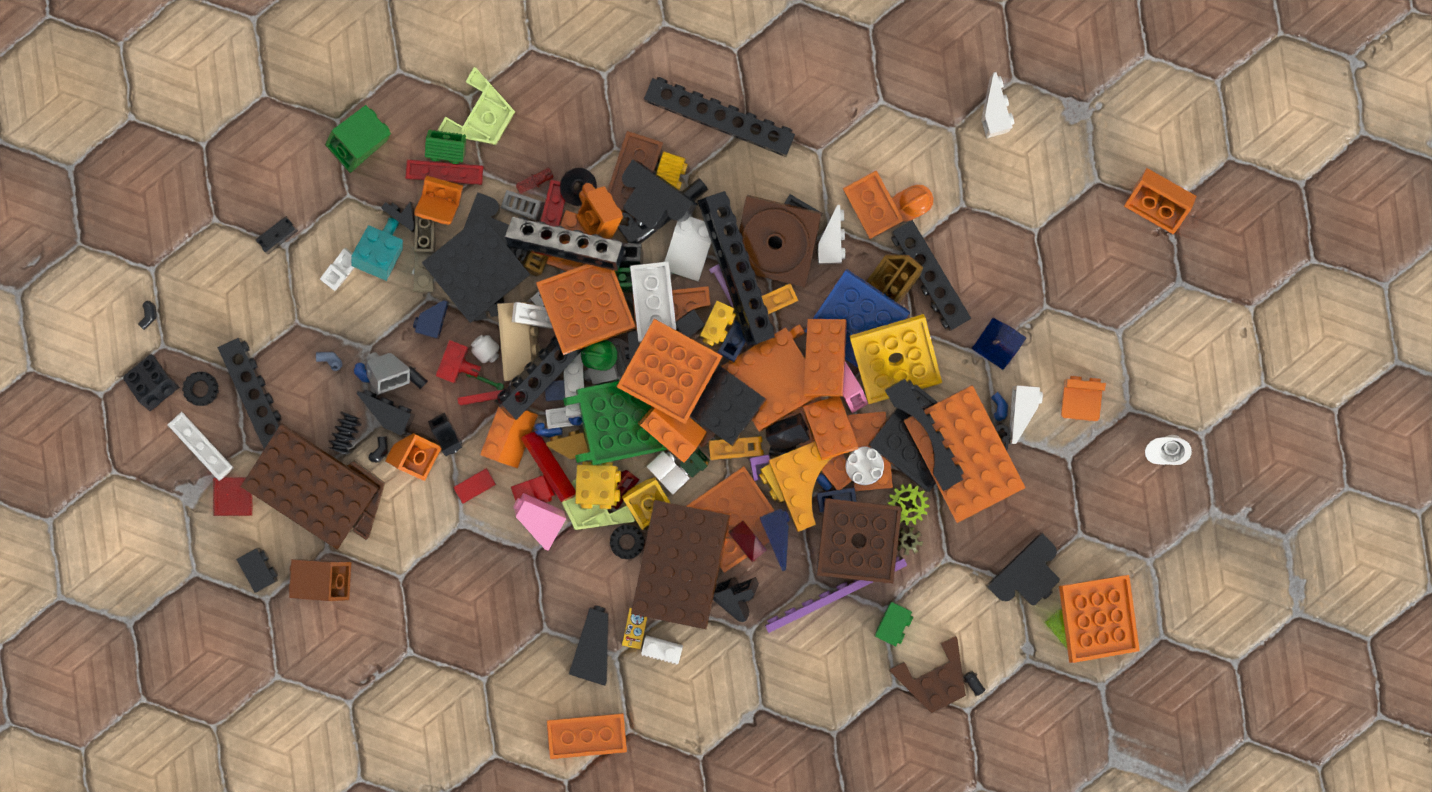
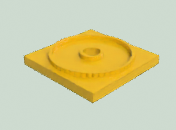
M924 314L850 335L868 404L889 399L884 389L903 378L906 381L911 380L913 385L916 384L921 389L942 383ZM893 353L902 354V358L898 362L889 361V357Z

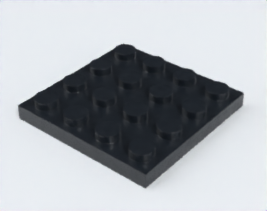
M483 215L479 216L422 262L470 323L530 276L529 272Z
M916 384L914 385L916 389L913 391L915 397L918 398L920 396L925 404V407L922 408L923 410L938 403ZM896 408L868 446L875 449L882 457L926 492H930L936 482L904 422L911 415Z

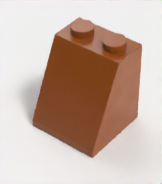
M291 559L289 598L320 601L349 600L351 562Z

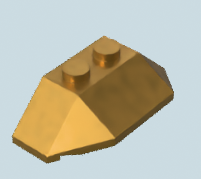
M886 254L866 282L899 304L921 275L923 266L909 255Z

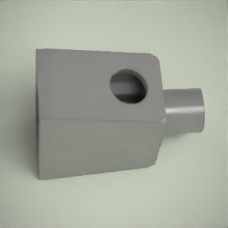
M614 344L617 350L615 365L607 371L588 368V370L583 372L586 381L592 380L594 385L620 381L626 367L619 344Z
M374 352L368 356L367 377L376 394L379 395L409 384L410 368L392 353L379 356Z

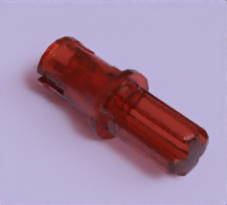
M549 167L534 175L531 174V177L517 183L516 188L518 192L522 194L534 187L538 188L540 184L553 179L554 177L550 173Z

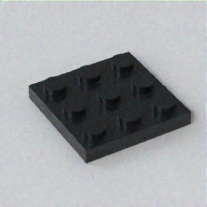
M719 365L707 383L690 416L733 446L767 399Z

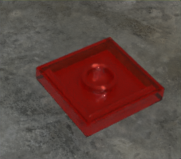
M224 477L220 481L217 478H213V516H253V495L240 487L246 477Z

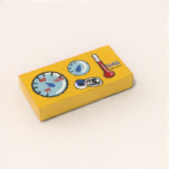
M630 608L622 646L641 649L647 617L631 614L632 608Z

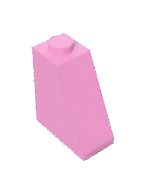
M845 362L843 399L851 413H854L868 405L863 389Z
M523 493L521 498L516 500L513 507L516 518L542 547L549 551L566 520L565 512Z

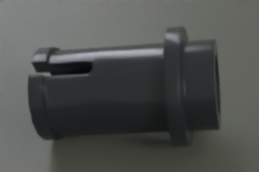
M410 366V381L421 390L428 380L415 370L416 367Z
M972 670L966 673L963 678L965 679L964 682L968 683L974 692V695L978 696L986 689L977 678L978 674Z

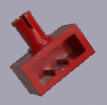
M449 340L436 376L456 384L461 372L477 378L479 373L472 371V369L480 371L481 366L466 361L465 358L469 351L468 347Z

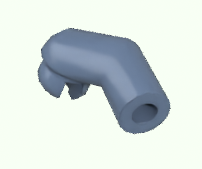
M316 352L317 362H327L333 371H338L342 367L341 359L334 352Z

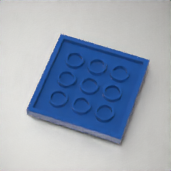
M846 269L813 319H846L845 359L858 367L850 335L904 320L908 317L910 311Z

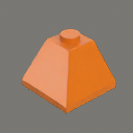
M412 433L392 446L385 462L425 481L441 447Z

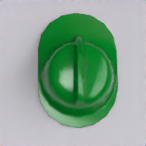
M603 340L586 346L581 352V360L588 368L607 371L616 363L617 350L612 342Z

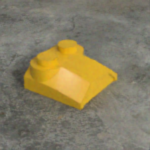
M655 477L636 485L622 496L642 530L650 524L654 500L670 503Z

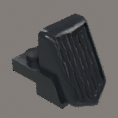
M736 577L718 583L715 587L713 601L737 621H747L750 611L746 601L751 600L756 593L759 585L757 578L754 577L738 583Z

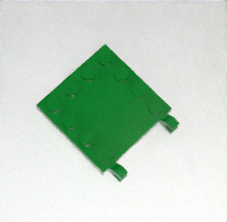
M619 381L577 389L576 396L563 398L564 406L579 403L588 446V453L575 455L576 463L590 460L592 466L667 450L665 446L638 424L652 406L617 388Z

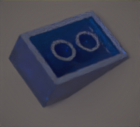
M781 508L759 516L779 565L782 571H785L789 530L787 522L790 521L786 510L782 511Z

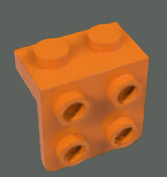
M426 175L422 196L415 208L414 215L450 225L460 205L463 186Z
M1070 376V379H1065L1061 416L1068 419L1098 421L1100 419L1102 391H1105L1106 383H1101V379L1089 378V381H1082V377Z

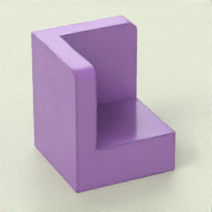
M769 455L749 458L754 481L760 480L759 474L761 472L759 470L769 464Z

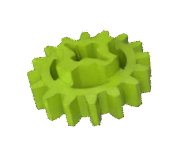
M908 484L907 488L904 485H900L901 490L895 488L894 492L896 494L889 495L892 501L887 502V504L895 506V503L900 504V507H902L900 523L905 520V525H908L909 521H912L915 525L917 518L922 521L921 515H927L924 508L929 507L928 504H925L928 497L922 496L925 492L924 490L918 492L919 486H915L912 489L911 484ZM904 492H910L907 497L902 498L899 496ZM917 496L921 501V507L916 503L915 499ZM909 499L912 500V501H911V504H912L914 507H916V509H914V508H908V509L906 510V509H905L906 506H905L900 500H902V501H909ZM914 511L917 513L913 517H906L910 512Z

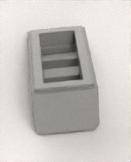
M506 190L501 208L539 221L545 203ZM512 196H514L515 199L511 208L509 207ZM522 199L519 210H517L519 200ZM527 201H529L527 211L524 212Z

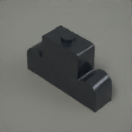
M632 159L622 175L623 184L626 187L635 189L623 206V209L635 217L633 221L640 226L646 225L650 229L659 230L668 216L676 221H686L698 205L697 202L637 160Z
M477 192L464 228L483 215L507 245L505 236L509 224L493 219L500 212L499 203L494 198Z
M1040 533L986 587L999 600L1005 602L1013 599L1015 590L1033 606L1042 598L1044 600L1053 593L1051 589L1060 581L1059 577L1045 564V561H1051L1055 558L1057 554L1056 547L1043 533Z

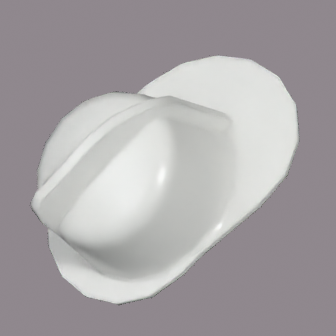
M1177 435L1156 438L1150 441L1145 449V456L1148 461L1154 464L1180 465L1185 463L1192 454L1189 443Z

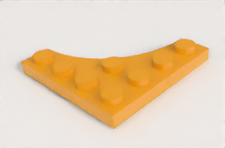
M815 442L768 460L797 532L816 525L812 512L813 488L819 473L828 461L832 459L821 460Z

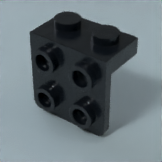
M152 354L147 356L123 377L137 401L149 411H152L180 388L166 374L156 357Z

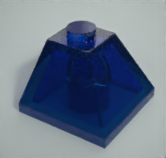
M993 317L971 349L1001 370H1004L1018 352L1026 337Z

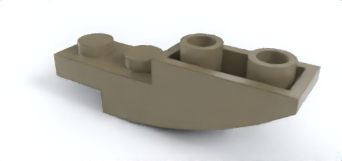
M415 216L413 291L433 293L434 278L422 262L435 252V221Z

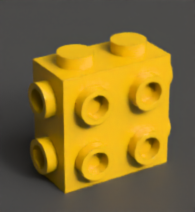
M716 301L700 335L703 338V343L713 347L714 344L718 345L719 342H724L728 333L725 329L727 325H732L736 316L733 313L734 308Z
M582 462V465H577L575 504L581 505V508L592 509V505H600V509H611V506H617V501H620V490H617V482L621 481V471H618V467L613 466L612 462L602 463L601 466H591V462Z

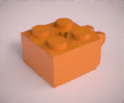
M585 183L582 191L579 193L582 205L576 217L587 234H597L602 238L610 239L615 234L623 218L622 212L613 201L612 195L605 186L595 189L592 184Z

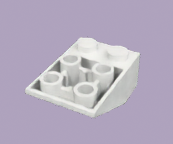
M997 72L993 73L989 79L981 119L986 139L1008 133L1013 128L1012 124H1014L1013 115L1008 113L1007 106H1009L1007 95L1002 93L1003 81L1001 76H997Z

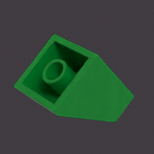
M365 105L331 131L325 146L351 173L387 142L391 133L388 126L377 118L374 110L369 109Z

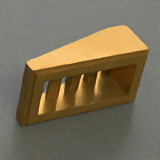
M528 250L522 265L533 276H539L542 274L549 256L536 254ZM535 256V257L539 258L540 261H537V260L533 259L532 257Z

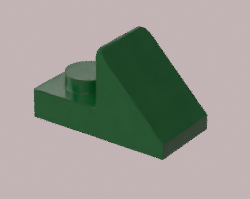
M697 447L685 463H680V466L690 477H694L698 472L708 467L710 459Z

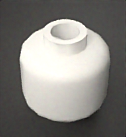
M480 335L472 342L471 352L481 363H487L488 361L492 363L499 357L498 351L500 347L489 335Z

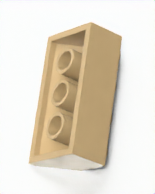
M519 302V303L534 305L533 302ZM514 303L497 304L503 374L504 381H512L515 376L520 375L524 371L526 364L533 361L540 351V347L537 344L538 327L512 322Z

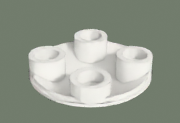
M859 447L857 450L852 451L846 460V472L849 478L857 484H873L883 474L884 462L882 456L870 447Z

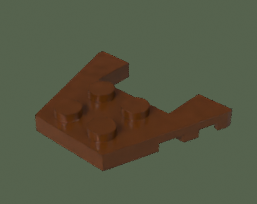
M354 460L347 466L379 487L362 512L363 516L352 530L363 539L368 540L385 482Z
M956 636L940 643L949 662L915 679L912 678L905 662L889 669L931 713L966 696Z

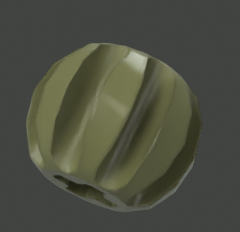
M908 527L907 533H905L904 528L899 530L902 536L898 538L900 545H898L897 550L900 551L904 548L903 555L909 556L910 549L916 554L919 552L916 549V545L922 546L923 541H917V538L922 536L919 531L913 535V527ZM907 536L914 540V542H911V546L904 543V540H907Z

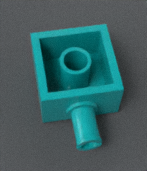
M388 218L382 231L368 225L351 256V266L387 281L403 251V240L393 236L396 228L399 226V222L394 218Z

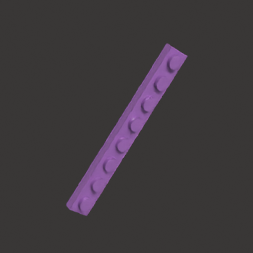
M898 556L896 557L895 571L907 566L904 558L899 559ZM854 580L850 584L844 582L836 586V591L831 593L829 590L819 594V599L813 601L811 598L801 603L803 607L797 610L793 607L784 612L785 615L780 618L776 615L768 619V624L765 625L767 631L770 633L873 581Z

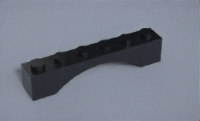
M903 378L884 389L894 407L913 416L926 430L934 451L933 474L942 490L944 491L962 481L961 475L964 474L959 463L955 465L952 461V458L955 456L949 447H944L942 441L945 439L940 430L935 431L932 425L935 422L930 413L926 415L922 409L925 407V404L920 396L918 398L915 397L913 391L916 389L911 380L906 381Z

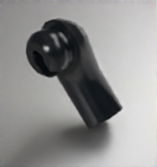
M145 301L142 305L145 317L138 325L143 330L157 317L156 306L151 301Z

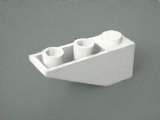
M837 205L817 245L818 265L841 264L842 259H845V248H841V240H845V231L841 229V221H844V210H840V205Z

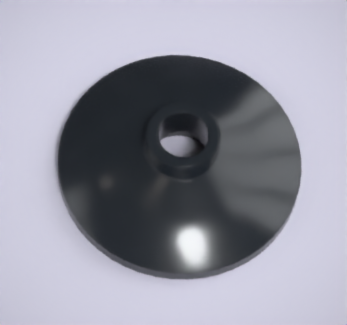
M573 168L567 171L560 182V193L563 199L571 205L581 206L582 202L581 198H579V193L582 191L583 185L590 183L597 189L594 175L584 168ZM575 183L579 184L578 189H574Z

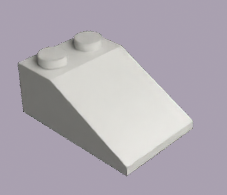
M689 217L683 222L677 221L665 262H669L671 273L699 282L712 243L704 221Z
M1012 387L1009 444L1017 443L1036 412L1039 403H1042L1043 392H1040V387Z

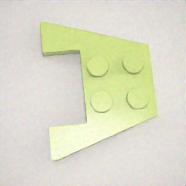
M474 67L466 83L482 92L480 98L463 126L445 117L438 130L447 133L465 134L468 140L497 145L515 111L479 70Z
M574 479L571 484L576 490V479ZM576 496L562 502L575 530L635 521L628 506L609 514L607 509H600V505H592V509L581 508V505L575 504Z

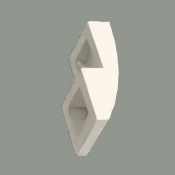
M344 248L333 264H330L320 280L336 291L355 268L351 266V256L353 253Z

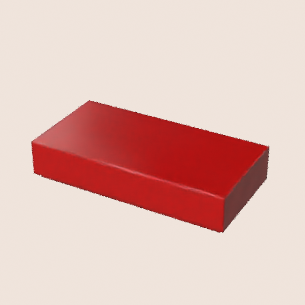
M486 468L453 488L462 504L495 486L496 483Z

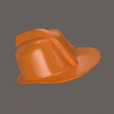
M918 184L910 186L892 198L904 220L903 222L911 221L928 212L933 205L934 199L929 188Z

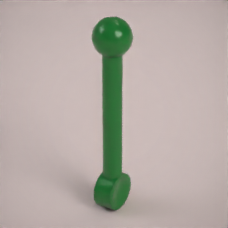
M466 374V376L469 377V378H471V377L475 378V377L472 376V375ZM479 375L476 378L495 386L497 390L504 388L502 383H495Z

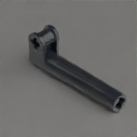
M698 178L681 192L695 201L709 189ZM622 213L624 219L629 218L628 226H621L620 224L618 226L626 241L635 244H642L658 231L650 229L646 225L640 226L633 221L632 216L628 213ZM668 216L660 228L672 219Z

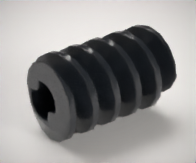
M341 411L340 414L344 419H337L341 426L334 427L338 433L331 434L335 440L328 441L332 445V447L328 448L349 455L350 451L346 448L353 447L349 440H356L352 433H359L355 426H361L362 423L358 421L360 418Z

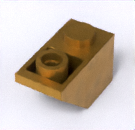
M579 430L568 432L569 436L561 438V435L550 437V442H546L549 448L571 460L576 459L575 455L589 452L584 432L580 433Z

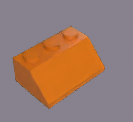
M1146 168L1124 207L1174 235L1192 209L1197 196Z
M498 406L480 455L518 469L526 448L521 438L532 432L538 415L526 410L515 420L508 417Z
M653 406L638 423L683 463L697 449L706 434V431L690 417L684 424Z

